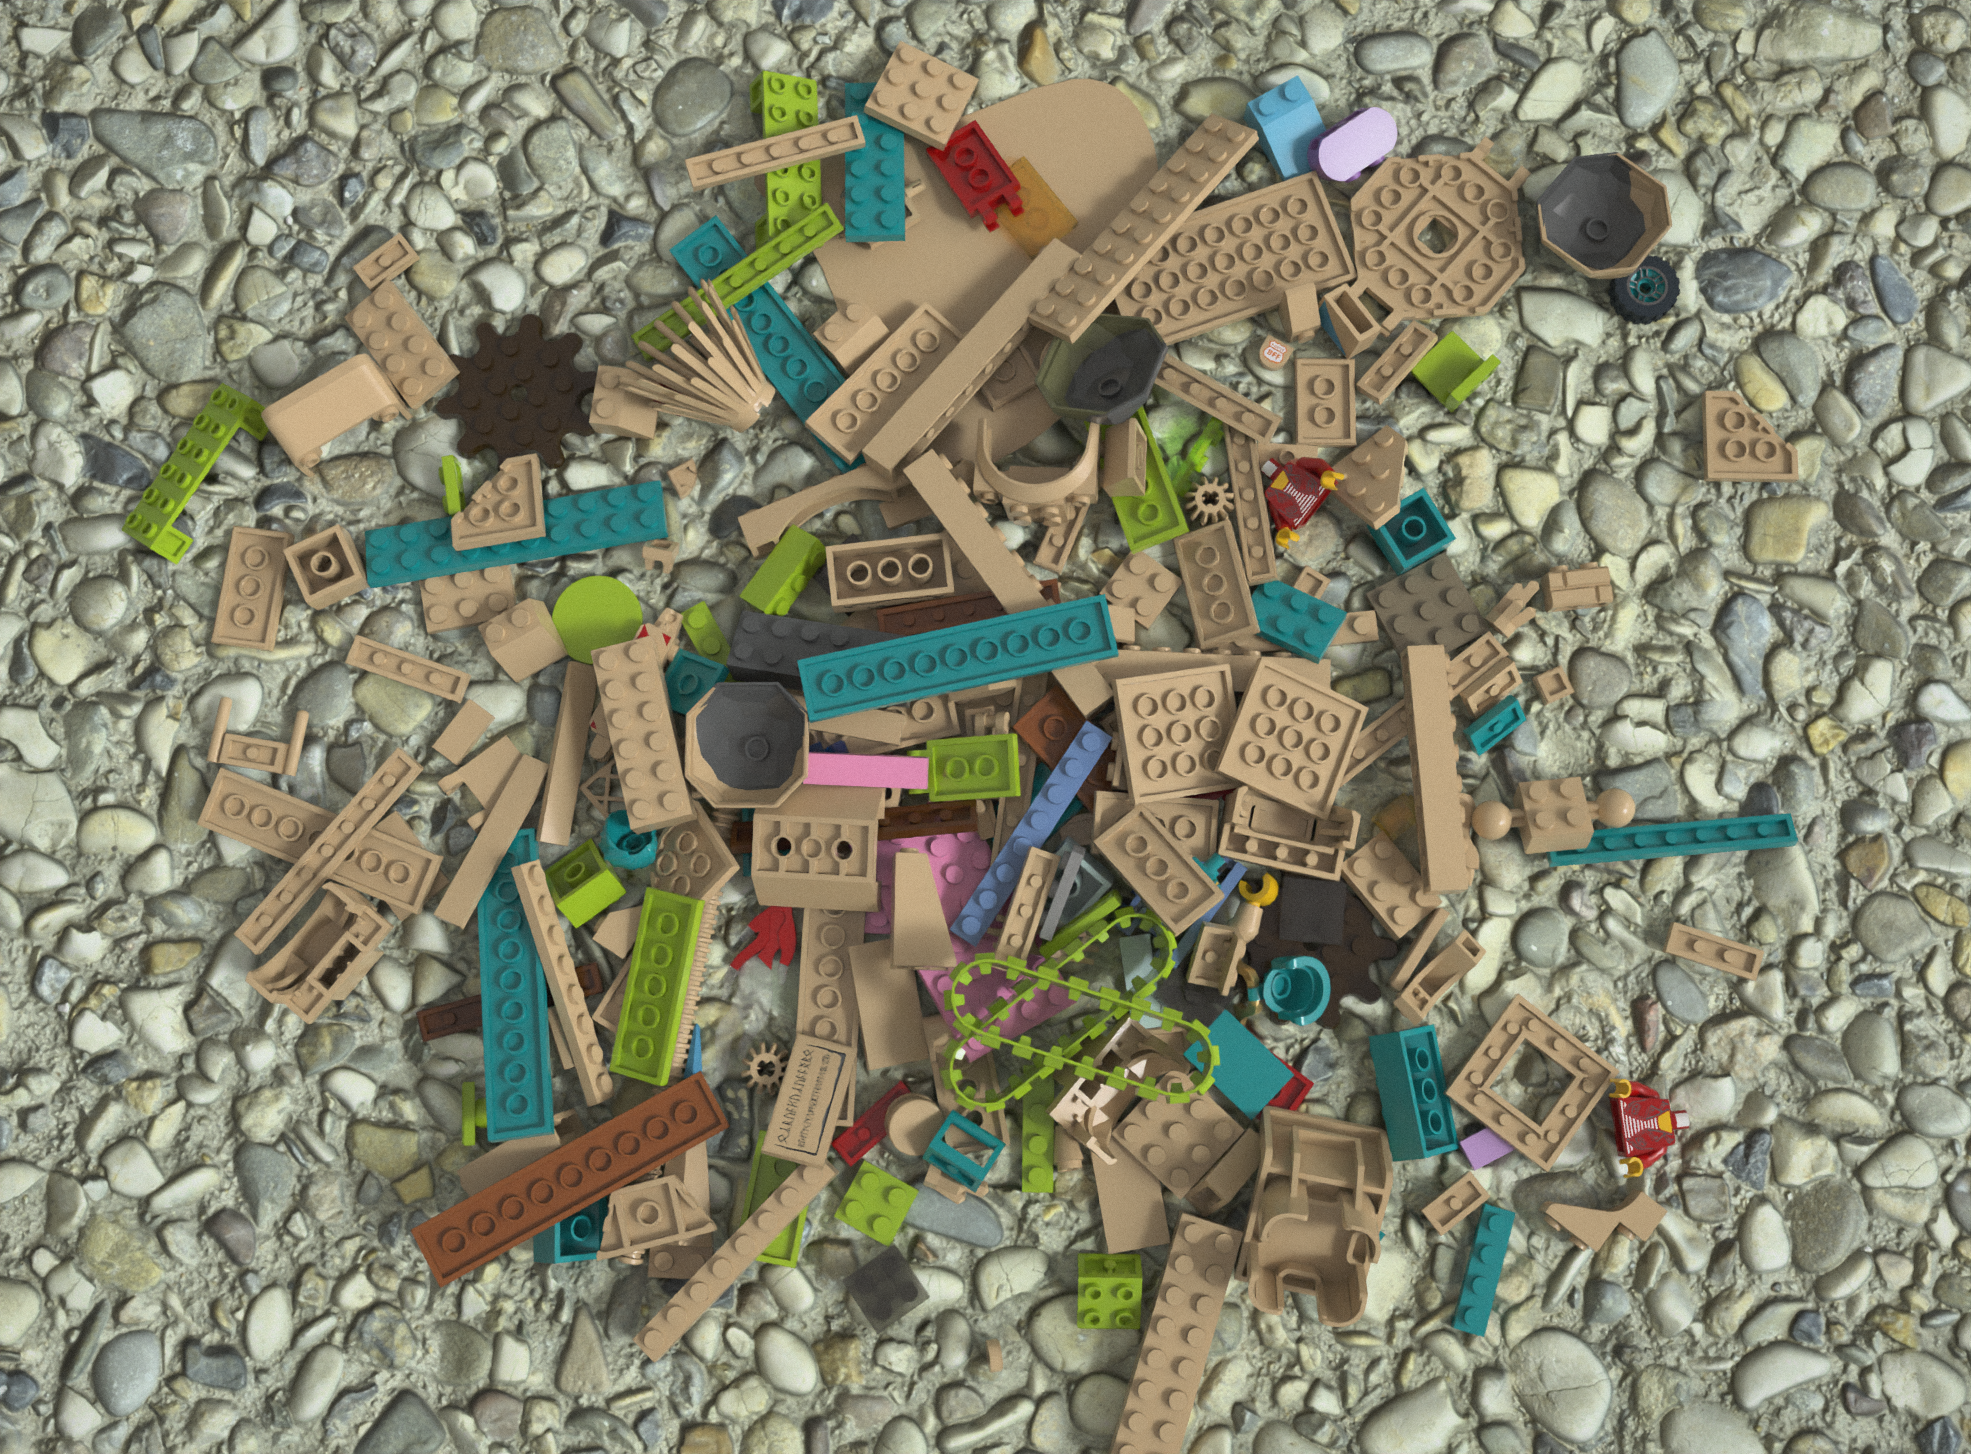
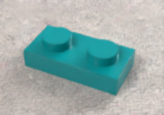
M1510 694L1463 730L1471 750L1478 756H1481L1526 721V717L1518 699Z

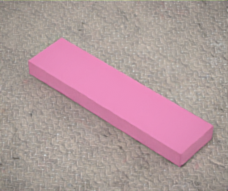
M809 752L808 777L803 781V784L927 789L929 757Z

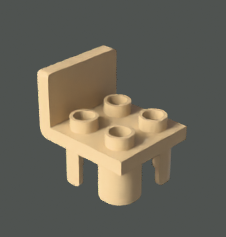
M1265 1106L1259 1122L1261 1162L1234 1265V1280L1248 1282L1249 1299L1262 1312L1281 1315L1285 1306L1284 1290L1316 1296L1318 1320L1320 1323L1332 1327L1352 1325L1364 1314L1368 1299L1366 1284L1371 1263L1377 1264L1381 1254L1379 1233L1393 1184V1167L1387 1132L1377 1127Z

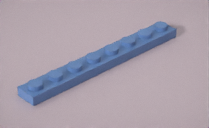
M1087 720L1085 721L960 912L950 931L973 946H977L1015 888L1029 846L1041 848L1113 737Z

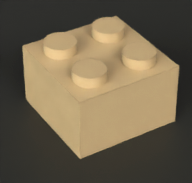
M339 524L283 549L306 603L318 611L370 587L367 583V570L350 533Z

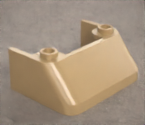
M359 354L348 359L271 404L261 413L266 426L291 461L308 477L315 475L311 467L320 461V457L323 454L320 447L372 417L376 421L389 422L395 419L399 412L407 420L413 416L392 381L367 354Z

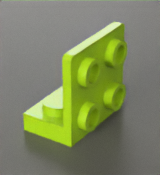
M1451 331L1410 372L1452 413L1495 372L1501 361L1494 354L1484 361L1454 331Z
M1078 1253L1077 1327L1080 1329H1140L1142 1299L1141 1254Z

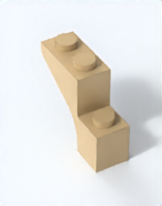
M1632 1189L1630 1194L1621 1203L1609 1209H1594L1551 1201L1542 1203L1538 1209L1545 1215L1543 1221L1558 1232L1562 1228L1570 1234L1571 1237L1568 1240L1583 1252L1587 1248L1598 1252L1617 1224L1619 1226L1616 1230L1628 1240L1633 1241L1636 1238L1646 1242L1668 1212L1644 1192Z

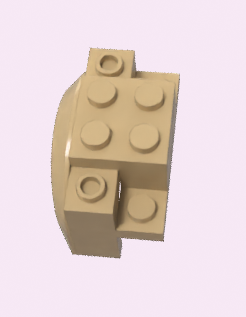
M987 418L978 419L973 492L977 500L986 504H996L999 500H1002L1009 521H1013L1014 524L1020 526L1031 525V522H1043L1046 526L1058 527L1061 526V523H1069L1070 503L1076 507H1088L1090 503L1097 504L1098 490H1101L1099 483L1102 440L1100 424L1090 422L1084 454L1071 471L1070 468L1010 466L1009 470L1002 472L998 470L997 466H994L991 459L993 430L987 428Z
M328 882L322 886L323 889L327 890L326 895L299 932L266 964L258 969L249 971L245 980L270 1003L285 1004L307 1024H312L332 1000H345L384 954L378 945L394 928L390 922L377 912L378 908L360 892L333 882Z
M1128 1013L1123 1015L1106 1037L1100 1034L1093 1040L1087 1037L1079 1043L1082 1049L1069 1058V1060L1078 1063L1081 1062L1084 1055L1094 1058L1093 1068L1112 1073L1115 1066L1124 1068V1078L1141 1084L1146 1076L1156 1079L1171 1071L1188 1074L1191 1065L1171 1046L1153 1036L1138 1021L1130 1019ZM1064 1064L1062 1070H1057L1052 1075V1078L1064 1088L1045 1112L1078 1142L1110 1166L1118 1161L1109 1150L1110 1137L1121 1114L1136 1097L1134 1095L1136 1087L1126 1085L1125 1090L1121 1091L1103 1085L1105 1077L1095 1074L1094 1079L1090 1081L1072 1075L1074 1067Z

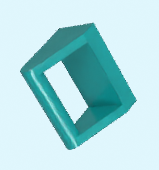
M953 1109L929 1144L922 1158L976 1193L1006 1143ZM951 1124L994 1151L984 1167L976 1164L941 1141Z

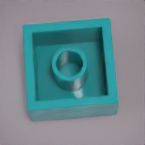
M1424 487L1401 500L1400 512L1377 530L1369 524L1366 525L1397 576L1402 575L1448 548L1456 539Z

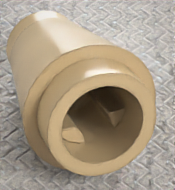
M1060 1125L1054 1127L1053 1165H1057L1058 1172L1082 1169L1081 1161L1084 1160L1078 1141Z

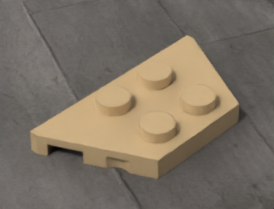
M676 1174L620 1188L610 1195L609 1213L604 1221L602 1229L604 1234L596 1258L597 1261L713 1232L717 1230V1225Z

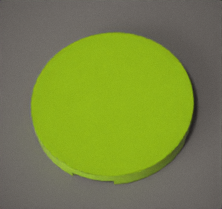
M589 576L572 583L562 592L555 604L552 620L569 656L580 663L593 665L591 650L634 639L639 627L643 625V612L638 598L627 585L607 576Z

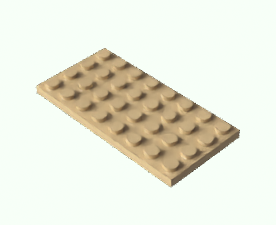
M1315 170L1192 212L1113 301L1118 315L1149 318L1166 345L1169 346L1279 307L1285 290L1314 282L1316 294H1319L1345 283L1348 284L1356 281L1357 273Z

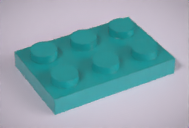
M1279 580L1259 584L1251 597L1260 628V633L1255 635L1316 664H1319L1347 616V612Z

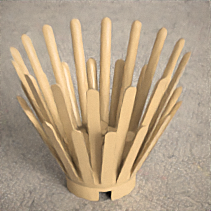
M702 278L700 281L701 287L729 336L708 304L701 300L693 287H688V294L707 320L708 328L735 366L731 364L677 301H673L671 304L672 309L685 322L692 333L690 341L708 361L662 321L656 320L654 327L674 343L671 346V351L675 353V360L645 341L638 342V347L677 373L660 364H655L652 367L653 370L631 360L625 364L628 368L683 394L645 379L634 380L626 376H621L618 379L634 387L621 385L618 388L666 403H648L649 406L653 407L652 410L729 426L735 432L742 433L761 416L758 414V411L762 405L768 407L775 394V388L766 381L736 308L731 304L730 311L733 316L731 321L710 279L706 283Z

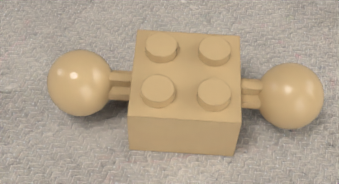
M1581 777L1519 782L1513 797L1515 809H1508L1503 803L1495 800L1482 802L1473 811L1472 826L1479 836L1488 840L1502 838L1509 832L1511 827H1519L1525 854L1587 848L1594 833L1591 819H1598L1608 827L1618 828L1625 826L1632 820L1636 808L1632 796L1618 788L1603 791L1596 801H1586Z

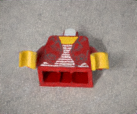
M1301 457L1289 460L1283 467L1274 458H1270L1262 467L1261 472L1273 481L1264 494L1268 499L1267 505L1278 532L1276 543L1289 550L1288 540L1291 539L1297 542L1300 539L1299 535L1292 530L1305 527L1332 490H1338L1336 485L1339 482L1335 479L1343 480L1344 475L1335 472L1324 459Z
M1610 1078L1609 1082H1614L1616 1085V1091L1609 1093L1617 1153L1621 1157H1631L1620 1159L1619 1164H1627L1628 1172L1623 1175L1624 1178L1637 1177L1642 1174L1644 1169L1652 1166L1667 1153L1668 1146L1675 1144L1674 1130L1689 1128V1116L1686 1110L1671 1111L1668 1099H1660V1095L1656 1090L1638 1081Z

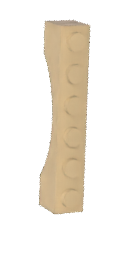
M863 463L850 472L834 475L828 481L815 486H807L794 495L778 498L772 504L762 508L751 509L745 515L738 517V521L755 560L771 554L792 524L800 528L813 516L832 506L856 500H881L896 503L916 495L918 492L906 478L905 474L893 484L866 463Z

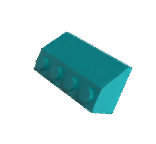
M1434 1024L1368 1036L1369 1050L1373 1058L1376 1085L1380 1093L1382 1115L1386 1123L1389 1149L1392 1153L1393 1162L1425 1159L1459 1149L1450 1099L1443 1094L1447 1085Z

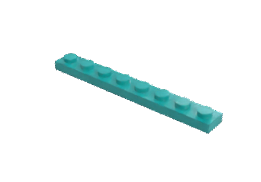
M1791 813L1599 829L1594 830L1587 848L1546 852L1549 867L1790 847L1797 844L1798 838Z

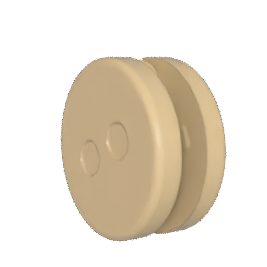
M907 1093L895 1099L888 1107L884 1126L889 1139L896 1149L907 1155L919 1156L925 1154L929 1144L945 1122V1118L937 1104L927 1095Z

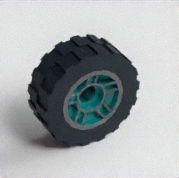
M1648 255L1632 274L1626 277L1611 279L1610 289L1608 290L1611 307H1614L1615 313L1622 316L1623 320L1634 322L1633 324L1639 325L1644 323V325H1647L1653 321L1657 322L1668 313L1678 300L1676 298L1680 294V280L1676 276L1677 272L1675 269H1672L1669 265L1670 263L1666 260L1663 261L1658 256ZM1640 285L1642 289L1649 291V293H1642L1639 289Z

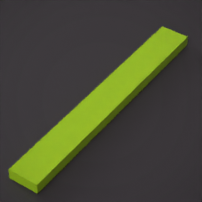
M824 203L711 281L725 309H728L731 304L734 305L840 233L844 228L828 203ZM701 287L696 291L702 301L708 304L715 317L718 316ZM690 296L679 302L699 327L706 324L707 320ZM671 308L631 335V338L637 347L638 342L645 341L663 353L671 348L674 343L654 327L656 320L662 321L681 339L690 335L691 331ZM638 347L646 361L650 362L655 359Z

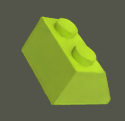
M592 838L544 871L549 892L556 906L576 929L585 922L592 920L596 914L610 904L617 902L620 897L627 893L619 876L610 863L603 859V853Z

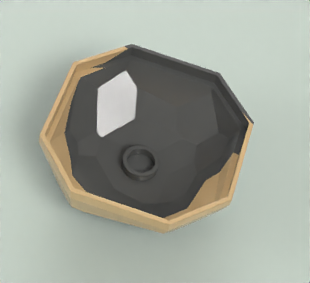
M1618 152L1574 157L1536 202L1541 243L1567 266L1590 278L1614 279L1632 274L1672 227L1666 185Z
M716 683L686 714L685 777L714 808H778L808 777V712L781 683Z

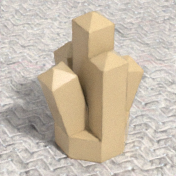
M1530 581L1524 588L1521 583H1515L1484 620L1506 639L1509 638L1517 628L1536 616V610L1531 607L1526 608L1522 612L1520 611L1540 588L1538 582Z
M932 1164L929 1166L923 1183L924 1186L935 1189L957 1205L965 1201L966 1192L983 1197L989 1191L988 1183L983 1181L975 1193Z

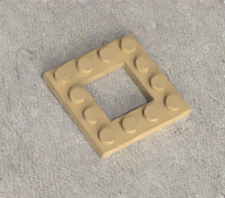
M1515 994L1443 1094L1544 1172H1548L1612 1083L1609 1082V1079L1615 1078L1620 1071L1521 995ZM1523 1040L1527 1041L1572 1076L1570 1082L1539 1125L1489 1088Z

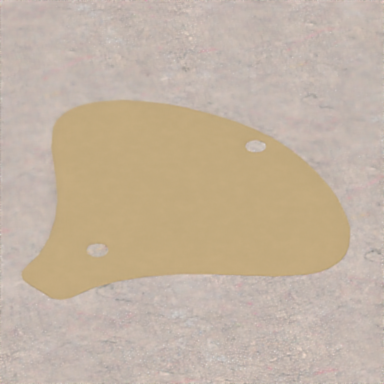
M1070 79L1031 89L962 116L953 133L976 120L1021 185V190L1016 193L1023 202L1021 206L1025 212L1014 218L1006 203L993 210L998 217L996 221L1000 227L990 233L979 215L972 219L968 216L926 153V148L931 145L904 133L905 187L919 178L926 187V190L912 197V203L921 216V221L905 230V241H887L872 251L866 242H846V238L841 241L837 235L826 241L821 248L813 250L831 289L837 310L857 294L878 315L890 333L893 334L926 301L961 333L964 334L967 330L972 329L979 322L983 312L991 308L998 301L1002 291L1010 287L1018 279L1021 270L1029 266L1037 258V254L1043 246L1048 245L1056 238L1082 255L1158 172L1154 143L1138 108L1123 92L1110 84L1093 79ZM845 153L820 159L822 205L827 202L841 225H844L845 210L840 203V197L845 189ZM764 173L754 176V182L757 190L766 198ZM1113 300L1102 311L1109 312L1112 315H1118ZM1035 327L1022 343L1039 370L1041 352L1045 345L1054 338V335ZM1038 387L995 411H992L979 389L918 458L933 449L938 456L943 453L950 463L963 458L975 464L978 419L987 418V428L993 430L991 459L992 463L1030 443L1048 430L1062 416L1056 415L1051 410Z

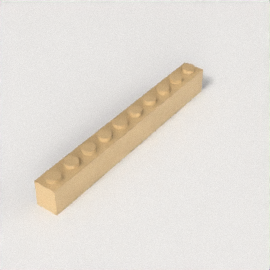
M1056 238L1048 245L1043 246L1038 252L1037 258L1029 266L1021 270L1018 279L1010 287L1002 291L998 301L991 308L983 312L979 322L972 329L964 333L960 343L944 355L941 364L925 376L921 386L914 393L906 397L902 407L886 419L883 428L866 441L862 450L866 464L895 484L904 474L903 469L922 454L1036 327L1029 324L1028 316L1036 308L1038 302L1043 300L1053 290L1055 284L1063 279L1074 267L1075 262L1082 258V255Z
M931 449L903 469L906 478L1008 615L1056 605L1051 598L1046 601L1039 591L1043 587L1033 574L1027 576L1021 567L1025 563L1014 549L1009 552L1003 543L1007 539L998 526L995 525L991 528L985 520L989 515L981 503L977 501L973 504L967 496L971 492L969 487L961 477L958 479L953 477L949 471L953 466L943 453L938 456ZM1098 661L1050 671L1085 719L1114 699L1112 679L1106 672L1102 675L1094 666Z

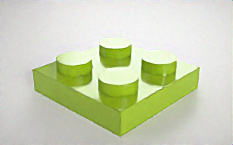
M864 1160L834 1217L889 1247L919 1189Z

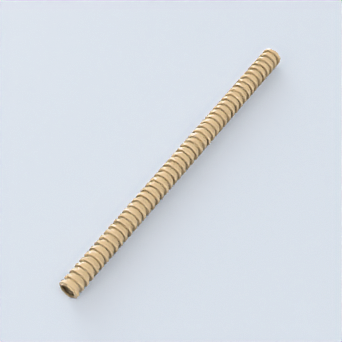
M717 808L716 812L712 813V816L715 818L711 822L729 850H731L732 823L739 822L740 818L737 817V813L741 812L742 808ZM721 889L703 908L667 1086L656 1085L655 1088H652L651 1092L654 1093V1096L679 1083L680 1078L684 1076V1073H681L682 1068L686 1067V1064L683 1063L684 1058H688V1054L685 1052L686 1049L690 1048V1044H687L688 1039H692L690 1029H694L692 1020H696L694 1011L698 1010L696 1002L700 1001L701 998L698 996V993L703 989V987H700V984L705 980L702 974L707 971L704 965L709 961L706 956L707 953L711 952V949L708 947L709 944L713 943V940L710 938L711 934H715V930L712 928L713 925L717 924V921L714 919L715 915H719L717 906H721L719 896H723ZM661 1165L635 1179L634 1185L658 1179L659 1175L663 1173L660 1170ZM646 1249L616 1256L615 1259L622 1263L639 1265L643 1263L644 1259L641 1258V1255L645 1253Z

